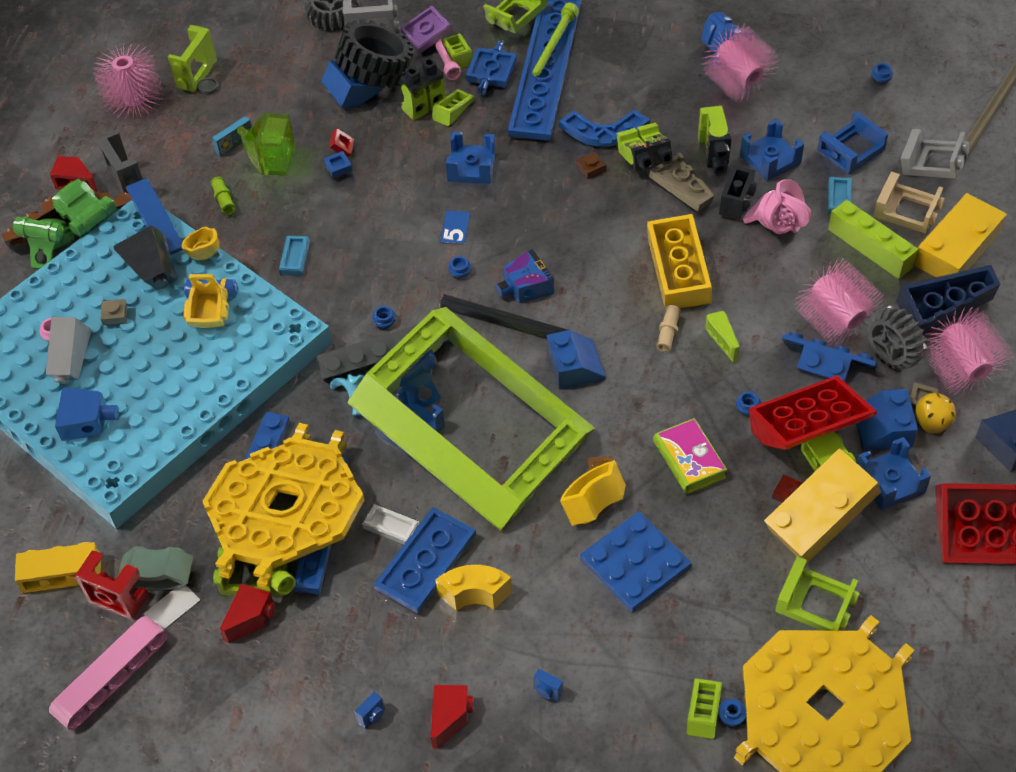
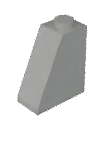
M76 317L51 318L46 375L53 378L56 383L67 384L69 380H78L91 335V328Z

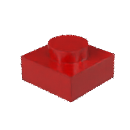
M336 128L331 134L329 148L336 153L343 151L346 157H349L352 154L354 139Z

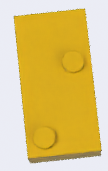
M966 193L918 246L914 266L936 278L969 270L1001 233L1007 213Z
M693 214L648 221V242L665 311L669 305H674L681 309L710 304L712 286Z
M839 448L764 521L769 531L796 556L806 559L808 563L881 493L879 484Z

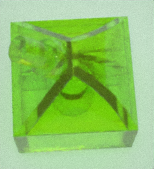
M263 113L249 131L243 126L237 129L248 157L262 175H288L295 149V140L289 114Z

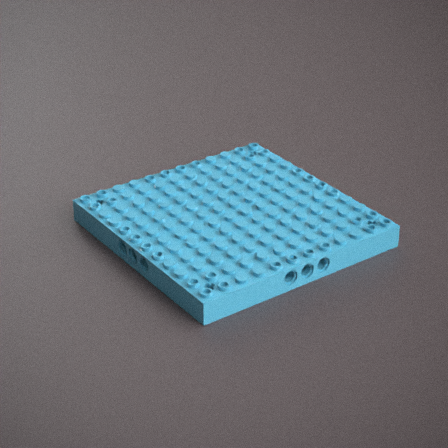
M132 200L0 298V430L116 529L332 344L330 329L327 324L221 248H218L217 252L206 260H194L183 250L172 254L171 259L177 280L159 290L145 283L113 247L147 228ZM166 210L183 242L195 230ZM190 274H213L216 280H222V278L236 280L239 287L236 298L227 299L229 310L228 319L225 321L224 326L197 328L187 325V322L184 320V303L188 298L184 295V285L186 280H189ZM126 299L128 304L127 323L102 325L100 320L102 301ZM76 317L91 328V335L78 380H69L67 384L56 383L53 378L46 375L49 341L42 338L40 326L48 318ZM62 388L101 392L107 405L118 406V420H105L103 433L100 435L61 441L55 428Z

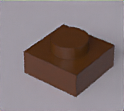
M596 152L576 159V166L587 179L606 171V164Z

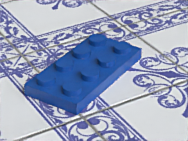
M432 507L374 583L375 590L419 614L437 589L436 579L452 569L476 536V529Z

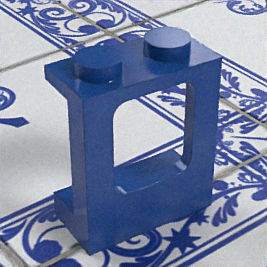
M855 111L850 124L833 135L825 131L819 136L817 151L847 174H850L885 150L889 134L871 122L867 117ZM855 134L860 135L873 145V147L859 156L842 143Z

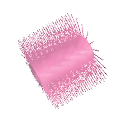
M731 29V37L727 40V33H725L726 41H723L722 44L718 42L720 47H716L718 50L706 51L717 52L715 56L710 55L713 58L717 57L714 61H710V64L713 63V68L710 67V69H721L720 72L714 73V75L719 74L721 78H715L718 81L720 80L721 85H724L723 79L727 80L725 81V87L729 85L731 87L729 91L732 88L737 91L741 86L745 91L744 86L748 85L749 93V88L753 85L754 95V84H757L763 75H768L763 74V70H771L768 67L763 69V65L767 66L766 62H763L766 61V57L771 58L772 55L767 56V53L764 54L760 50L759 46H761V43L756 46L752 41L749 42L750 38H755L753 35L749 36V32L744 36L742 35V37L739 34L738 38L735 34L736 37L732 40Z
M123 47V56H120L118 52L119 57L115 59L112 57L113 61L98 64L107 68L95 67L97 69L111 70L104 71L105 73L101 75L96 72L94 73L101 79L99 81L96 78L97 82L103 87V90L104 88H109V91H106L108 94L102 91L105 94L103 96L104 102H107L108 105L110 100L114 103L111 104L113 107L115 104L121 103L118 105L117 111L121 109L122 105L125 106L123 111L127 106H133L134 114L135 106L137 108L138 105L142 107L141 103L146 106L147 104L143 101L147 100L146 102H149L148 99L157 98L154 97L155 95H149L150 93L159 95L163 93L157 92L159 90L153 84L154 82L157 83L156 79L152 77L153 75L158 80L155 74L154 60H151V57L148 56L150 58L149 61L154 63V65H148L150 62L147 61L146 63V61H143L144 58H147L146 54L141 59L138 58L139 54L133 58L132 55L135 50L130 56H124Z
M849 264L845 267L843 266L839 273V269L835 273L833 271L831 275L829 271V275L826 274V276H824L823 265V277H819V280L815 281L814 285H811L813 286L812 290H810L812 293L808 295L811 299L805 303V305L812 306L809 310H806L804 315L809 312L808 316L815 310V318L820 313L823 315L821 319L825 317L819 325L825 320L829 322L826 324L827 326L831 324L825 332L830 333L829 329L835 327L836 329L833 333L837 331L834 335L836 336L838 333L839 335L842 334L844 330L851 329L852 331L854 328L855 338V327L861 325L864 319H868L865 318L868 316L867 313H869L867 311L874 304L865 305L868 300H871L872 297L867 298L872 292H869V295L866 296L868 292L865 293L866 290H863L861 293L858 291L861 288L858 285L864 282V279L856 284V286H854L855 283L852 284L857 277L852 281L851 279L857 276V273H854L852 277L849 273L850 271L843 275L845 273L843 269Z
M962 314L958 323H955L954 318V324H950L945 330L938 328L943 333L931 334H942L938 335L941 337L940 339H935V341L927 339L930 343H940L936 347L933 346L935 344L929 345L936 349L934 350V353H936L934 355L940 361L937 362L939 363L937 365L939 366L938 368L942 369L941 371L944 369L948 376H950L948 377L950 381L953 380L955 383L957 380H960L950 387H954L961 381L966 383L967 380L968 382L972 380V383L973 381L974 383L978 381L979 385V380L981 381L985 377L989 378L987 375L992 374L990 373L991 371H995L992 369H997L992 367L993 365L1003 364V361H996L1005 357L1002 356L1003 353L995 357V355L999 354V349L1001 348L998 345L1001 343H999L1000 341H994L996 339L993 336L994 334L989 335L987 333L989 330L986 327L987 325L980 327L981 324L979 322L974 323L973 321L968 325L967 318L965 320L966 324H961Z

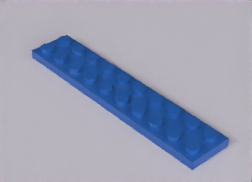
M547 0L549 5L536 16L509 123L508 137L551 140L579 13L575 20L568 23L541 74L536 77L532 74V71L562 19L561 10L566 3H573L579 8L580 12L582 0Z

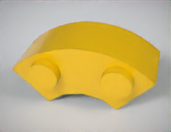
M615 460L586 472L576 479L562 495L560 502L572 526L588 524L596 520L598 514L605 507L623 499L626 484Z
M485 565L457 567L436 579L438 596L456 611L471 604L486 605L494 610L512 593L511 577L499 569Z

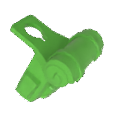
M79 179L66 185L52 198L54 209L63 219L68 218L71 221L69 228L73 234L79 237L89 233L92 228L104 219L112 216V213L117 210L116 204L111 198L105 196L99 200L95 197L93 189L86 182H82Z
M25 216L16 217L13 223L15 235L27 238L30 246L31 267L42 268L53 259L55 248L68 244L75 238V234L72 233L69 225L59 219L51 218L39 221ZM40 249H43V253L47 257L45 264L37 260L36 256Z

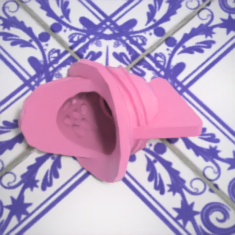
M791 179L781 180L777 183L776 190L765 193L743 217V221L747 224L758 220L765 228L773 230L777 234H783L790 230L793 233H797L800 227L806 226L811 220V209L806 205L803 191L797 182Z

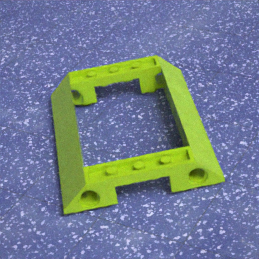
M446 307L432 310L366 373L348 400L350 406L500 531L528 503L537 487L561 462L565 463L595 430V427ZM447 336H449L448 340L556 427L503 485L499 484L392 395L400 386L401 377L429 350L433 353L438 350Z

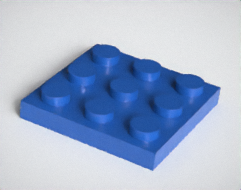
M640 511L580 554V560L631 613L688 571L692 565V562Z

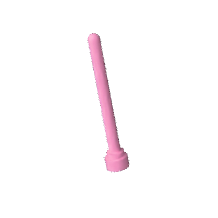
M440 39L434 45L445 65L444 74L450 81L457 80L461 76L462 71L459 65L451 60Z

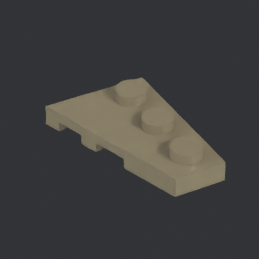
M681 153L673 156L672 163L666 165L662 163L650 170L649 177L697 212L713 202L714 195L705 183L693 174L694 169L690 165H686Z

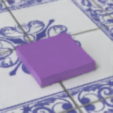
M430 6L402 26L400 30L411 44L422 53L453 31V28L433 6Z

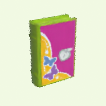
M695 418L654 435L653 442L658 448V452L664 458L677 483L686 495L726 479L725 472L727 468Z

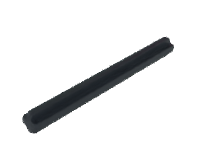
M443 294L439 300L441 308L446 307L451 311L546 338L549 334L569 330Z

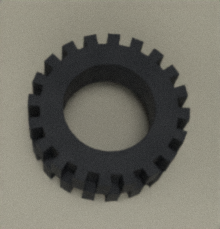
M354 20L351 24L347 23L344 27L335 59H337L336 63L338 66H341L340 69L343 72H349L348 76L350 78H358L357 82L362 84L367 82L368 86L371 87L378 85L379 88H385L386 85L388 88H393L394 85L399 86L401 84L400 78L405 76V69L409 68L414 54L413 45H410L411 42L408 39H404L402 33L397 34L396 29L392 27L390 29L386 28V24L380 23L378 25L372 20L369 23L365 20H360L358 23Z

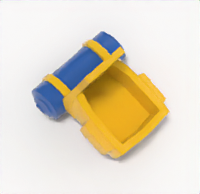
M190 274L189 280H186L184 285V295L188 298L184 303V320L187 322V325L197 328L224 326L225 321L228 319L229 305L227 299L236 298L239 287L236 280L227 278L216 280L213 274Z

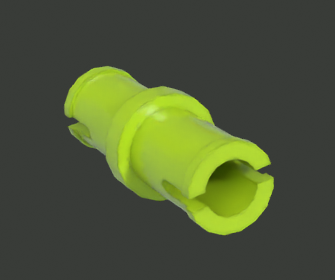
M214 177L211 180V187L214 190L215 201L219 203L224 215H231L236 210L231 199L232 193L226 187L222 177Z

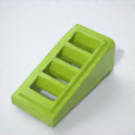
M460 33L441 39L451 60L456 62L460 69L470 66L473 53Z
M457 89L433 105L432 119L446 126L451 125L474 101V96Z
M719 311L708 314L705 324L707 332L732 362H737L740 346L726 313Z
M694 678L687 720V735L709 739L715 738L722 682ZM698 691L715 693V695L700 694Z

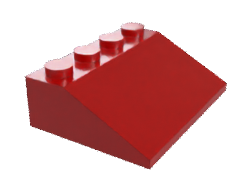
M837 375L749 408L751 433L763 445L784 450L877 415V411Z
M941 483L935 485L936 517L942 563L1016 564V484Z

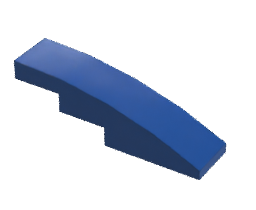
M146 178L126 186V190L146 227L152 225L165 234L170 255L182 251V240L148 179Z

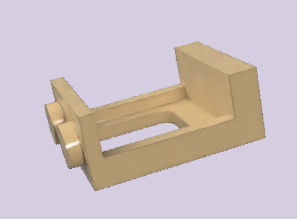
M891 172L876 202L873 217L926 234L929 225L934 226L938 215L935 211H940L945 198L941 197L943 187L939 186L936 194L933 195L898 184L900 174ZM906 199L928 206L929 210L924 222L896 214L900 201Z

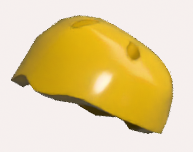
M202 227L190 233L183 240L181 246L183 251L192 259L206 260L217 252L219 239L214 228Z
M929 393L923 396L916 405V419L927 433H942L949 429L955 421V406L947 396L941 393Z

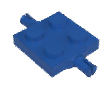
M500 40L496 42L494 49L477 47L466 73V81L480 83L478 87L479 93L483 91V94H485L489 85L507 87L517 61V54L503 51L505 42L502 40L501 42Z

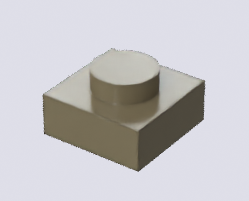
M126 299L102 301L100 319L102 325L127 323L128 304Z
M914 382L910 394L912 409L916 410V405L923 396L929 393H938L939 389Z

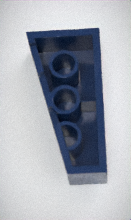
M992 265L903 285L896 302L900 310L906 309L908 315L913 314V319L919 322L918 326L924 330L922 333L924 335L942 326V324L944 325L954 320V318L960 317L961 314L964 315L993 300L1001 284Z
M1016 409L981 420L975 438L1012 472L1016 469Z

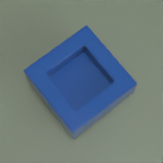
M343 151L323 158L324 165L332 178L353 171L352 164Z
M539 668L533 677L534 689L541 697L545 699L552 698L558 702L563 694V681Z
M374 691L355 710L358 723L365 729L371 723H377L383 716L385 707L382 697Z

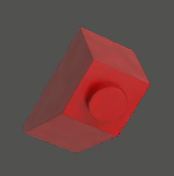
M57 156L50 172L55 189L61 190L66 185L79 179L82 182H86L94 192L98 191L93 175L79 157Z
M240 584L219 629L224 642L231 643L265 626L268 618H272L275 611V603L270 591Z
M434 685L430 735L432 749L440 748L468 723V713H473L474 697L469 696L467 685Z

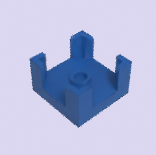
M777 119L768 123L765 137L751 143L752 134L748 133L742 136L740 156L766 181L802 162L804 143L796 139L793 149L782 138L783 124Z
M452 132L450 138L451 156H447L446 159L447 181L491 184L496 155L495 134H484V146L463 145V134L461 132Z
M406 386L397 393L399 401L438 433L445 427L442 408L433 404V413L416 403L414 392ZM375 427L376 436L380 437L381 439L388 442L395 448L410 456L395 442H393L389 437H387L383 432H381L377 427Z
M904 437L893 441L890 452L869 460L871 452L867 451L859 454L857 464L879 484L881 493L874 501L881 511L926 493L931 479V475L925 467L922 468L919 475L908 460L907 456L910 445Z

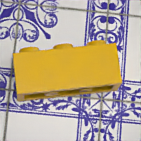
M82 542L78 545L55 546L51 549L28 550L23 553H17L15 582L22 594L77 586L79 583L75 578V574L92 550L99 552L95 542ZM101 561L93 571L96 574L101 572Z

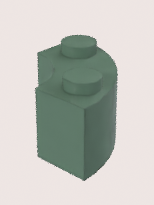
M134 546L123 554L118 575L123 567L128 564L138 568L140 573L133 588L142 589L144 587L147 590L176 589L188 583L194 556L185 553L184 550L177 547L150 550Z

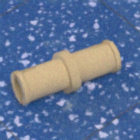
M669 305L666 307L664 320L659 325L660 335L656 348L661 352L671 351L674 335L678 332L677 322L681 310L677 306Z

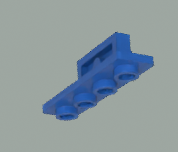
M789 332V335L783 333L781 337L784 342L804 347L797 366L799 370L825 378L837 375L845 382L851 362L873 369L877 367V361L873 360L874 357L865 353H859V356L850 354V349L842 346H836L835 349L826 346V342L814 338L810 342L804 340L803 335L795 332Z

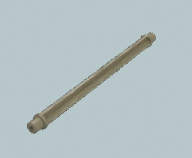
M1016 61L967 135L966 141H969L970 149L968 155L964 156V162L968 159L969 154L1016 83Z

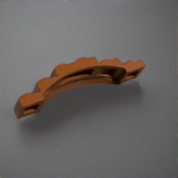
M95 192V197L99 200L105 196L111 198L109 192ZM121 193L112 200L116 204V211H118L132 199L128 193ZM53 197L45 199V202L40 203L43 212L33 211L25 215L39 221L42 219L62 218L52 206ZM13 227L8 228L7 232L1 233L7 247L28 242L27 238L15 235Z

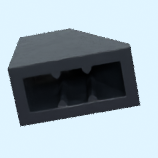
M151 225L113 246L114 250L135 273L153 288L159 290L177 280L166 236Z

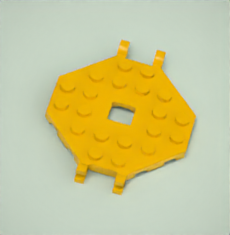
M299 423L294 435L283 440V445L270 449L268 446L251 453L248 459L238 463L236 460H233L224 465L202 501L224 550L222 556L215 563L216 567L222 568L219 572L220 577L230 579L234 571L235 561L239 560L258 565L253 572L254 576L259 577L257 585L268 588L274 568L345 538L364 502V496L341 455V452L347 447V442L342 441L345 436L344 432L335 430L329 444L310 441L312 439L311 435L306 434L309 429L308 424ZM278 492L299 496L293 507L288 510L279 511L269 508Z
M872 615L864 621L858 631L779 630L743 665L747 741L742 742L735 751L737 753L734 758L741 765H744L755 752H758L779 772H884L911 742L902 668L911 661V655L915 650L905 643L892 659L868 639L876 633L879 621ZM820 689L828 690L843 702V706L828 721L807 703Z

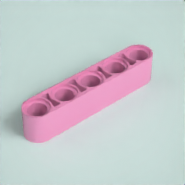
M148 616L138 619L55 698L49 707V713L69 730L80 726L164 644L167 639V632Z

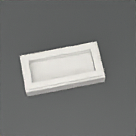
M374 504L362 526L365 530L404 545L420 522Z

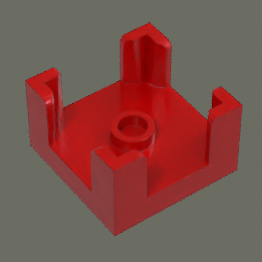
M92 550L75 574V578L87 600L133 620L149 595L148 590L144 587L137 589L132 597L129 593L140 576L138 568L126 564L116 579L109 576L105 571L96 574L93 571L103 558V555Z

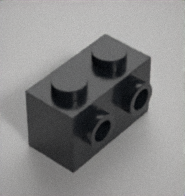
M733 165L721 195L719 215L741 220L743 213L748 212L751 203L749 198L750 196L754 197L757 183H754L755 170Z

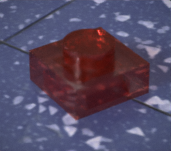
M783 474L773 491L772 499L783 503L803 482Z

